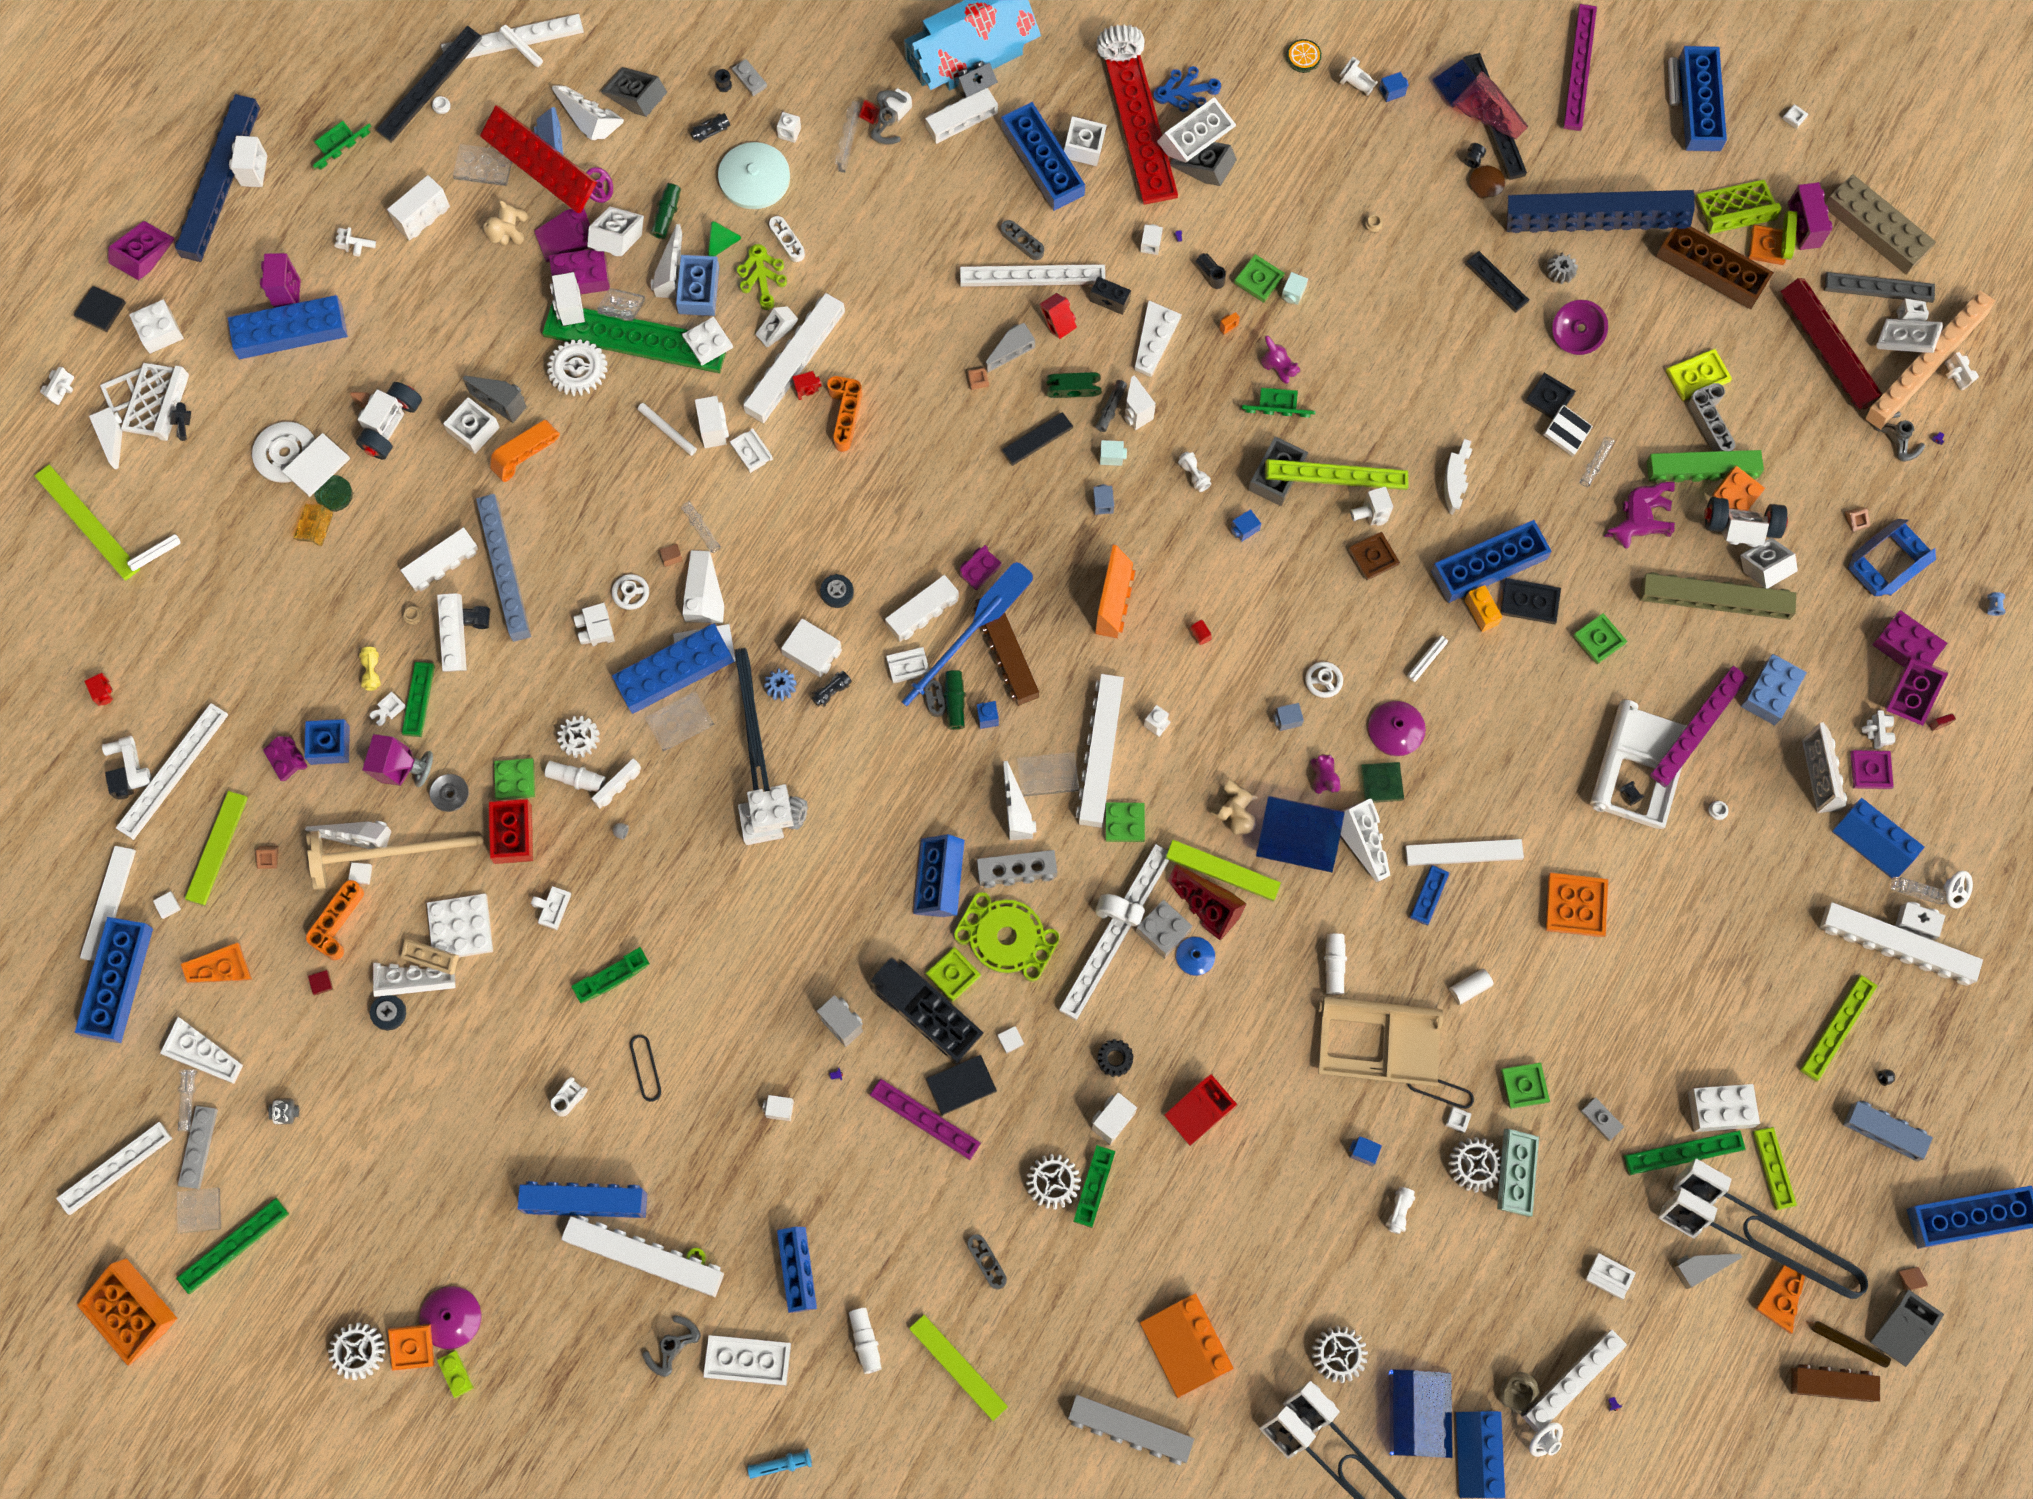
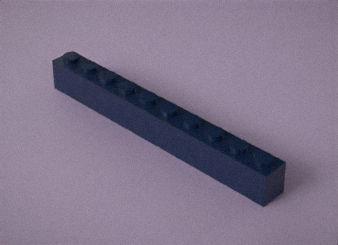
M235 94L233 100L230 101L228 114L223 119V127L218 132L216 145L213 146L211 151V158L206 163V171L200 179L198 191L194 194V202L188 210L185 224L182 225L180 238L175 243V249L181 258L202 262L235 176L229 166L230 159L233 157L232 144L235 143L236 136H250L260 110L254 98Z

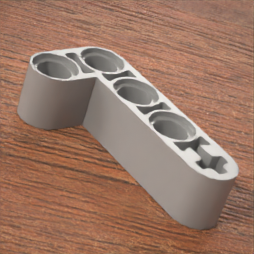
M1714 383L1695 391L1688 401V407L1713 452L1732 451L1735 447V441L1715 407L1725 394V388L1719 383Z

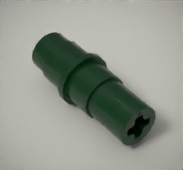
M666 184L661 198L656 204L657 210L650 234L655 238H666L674 213L678 210L677 204L681 188L675 184Z
M951 670L945 672V693L943 694L947 710V726L950 730H960L965 728L964 697H966V692H964L962 671Z

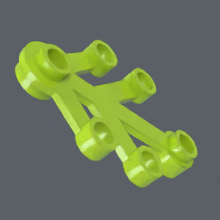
M755 244L749 249L750 257L744 265H739L737 268L738 275L746 277L749 273L748 270L756 262L757 268L747 281L741 282L740 289L743 293H749L751 287L759 278L762 293L759 299L760 306L764 310H770L774 307V298L769 294L766 277L776 282L779 287L787 285V278L785 275H777L764 267L763 261L772 265L776 271L784 269V262L782 259H774L769 256L763 245ZM777 263L782 264L779 267L775 266ZM742 269L746 270L744 273L740 272ZM780 279L785 280L782 283L778 282ZM745 285L749 286L747 289L743 288Z

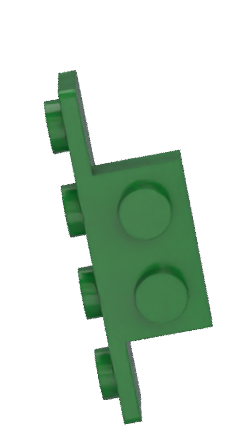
M342 121L317 139L314 143L324 154V157L312 166L313 170L315 171L317 168L322 170L328 165L327 161L333 158L335 160L343 154L341 151L344 148L350 149L357 143L355 140L360 136L363 139L371 133L369 131L372 127L371 124H367L357 133L353 134L345 122Z
M1261 388L1259 406L1241 404V409H1245V413H1256V410H1263V414L1274 415V411L1281 412L1282 416H1292V413H1300L1299 417L1310 418L1311 414L1315 415V410L1296 409L1298 390Z

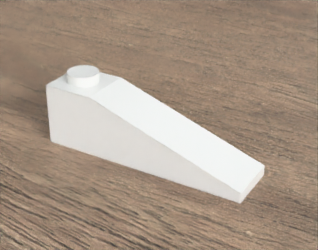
M552 86V90L578 128L586 134L587 138L591 140L605 139L623 123L624 119L609 109L605 111L600 109L598 103L583 99L584 96L571 88L567 86Z
M1003 761L1009 840L1033 839V833H1036V821H1032L1031 813L1008 761Z
M375 821V823L357 822L307 826L305 829L306 832L319 830L321 838L366 849L386 847L391 834L387 824L381 821Z

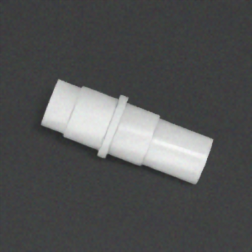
M549 761L545 769V777L564 782V784L574 786L578 790L581 788L591 792H599L605 785L606 778L604 776L588 771L584 767L577 768Z
M1327 934L1326 956H1324V961H1326V993L1341 995L1344 994L1345 961H1347V957H1345L1344 935Z
M860 1308L849 1312L856 1344L854 1349L855 1352H858L864 1374L881 1370L880 1356L877 1348L879 1343L875 1340L867 1309Z

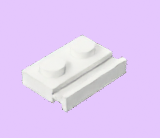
M753 428L750 429L751 431L745 432L730 441L731 446L750 473L766 464L767 461L773 460L772 455Z
M923 647L886 656L893 684L923 677L929 671Z
M1598 1253L1585 1281L1623 1300L1636 1272Z

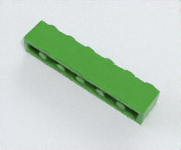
M1761 450L1650 454L1646 461L1649 481H1655L1656 483L1666 481L1679 483L1684 480L1699 482L1709 479L1711 481H1719L1724 479L1734 466H1738L1754 480L1759 478L1764 471Z

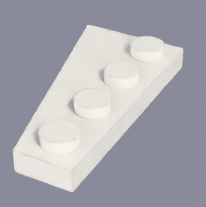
M1148 301L1135 371L1152 377L1182 314Z
M373 963L374 997L455 988V973L450 975L429 967L427 969H420L418 966L410 965L409 968H402L398 964H390L387 967L381 966L380 963Z
M179 1017L160 1052L164 1056L233 1084L243 1067L241 1063Z

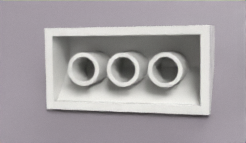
M1214 97L1165 132L1157 142L1168 156L1186 163L1233 129L1236 124Z

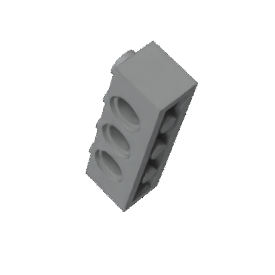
M1055 850L977 859L979 883L984 888H993L996 884L1011 886L1015 882L1021 881L1028 884L1038 879L1051 881L1057 877ZM1034 864H1039L1042 869L1034 871L1031 867ZM1016 866H1019L1023 869V871L1019 874H1016L1012 871V869ZM1001 869L1003 874L996 876L993 874V871Z

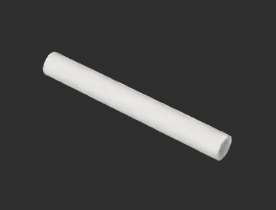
M641 403L639 405L638 411L690 456L697 451V448L646 404Z

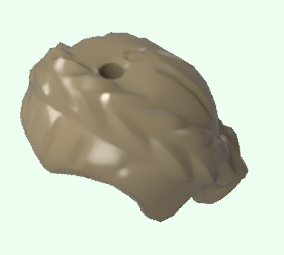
M1521 1371L1514 1372L1506 1376L1502 1382L1498 1400L1514 1412L1524 1414L1529 1408L1533 1407L1538 1399V1384L1527 1373Z

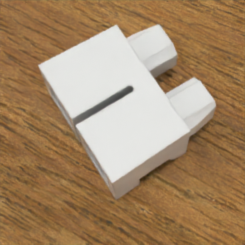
M605 603L582 609V614L574 616L577 628L587 626V631L578 633L581 644L592 643V646H596L601 642H615Z

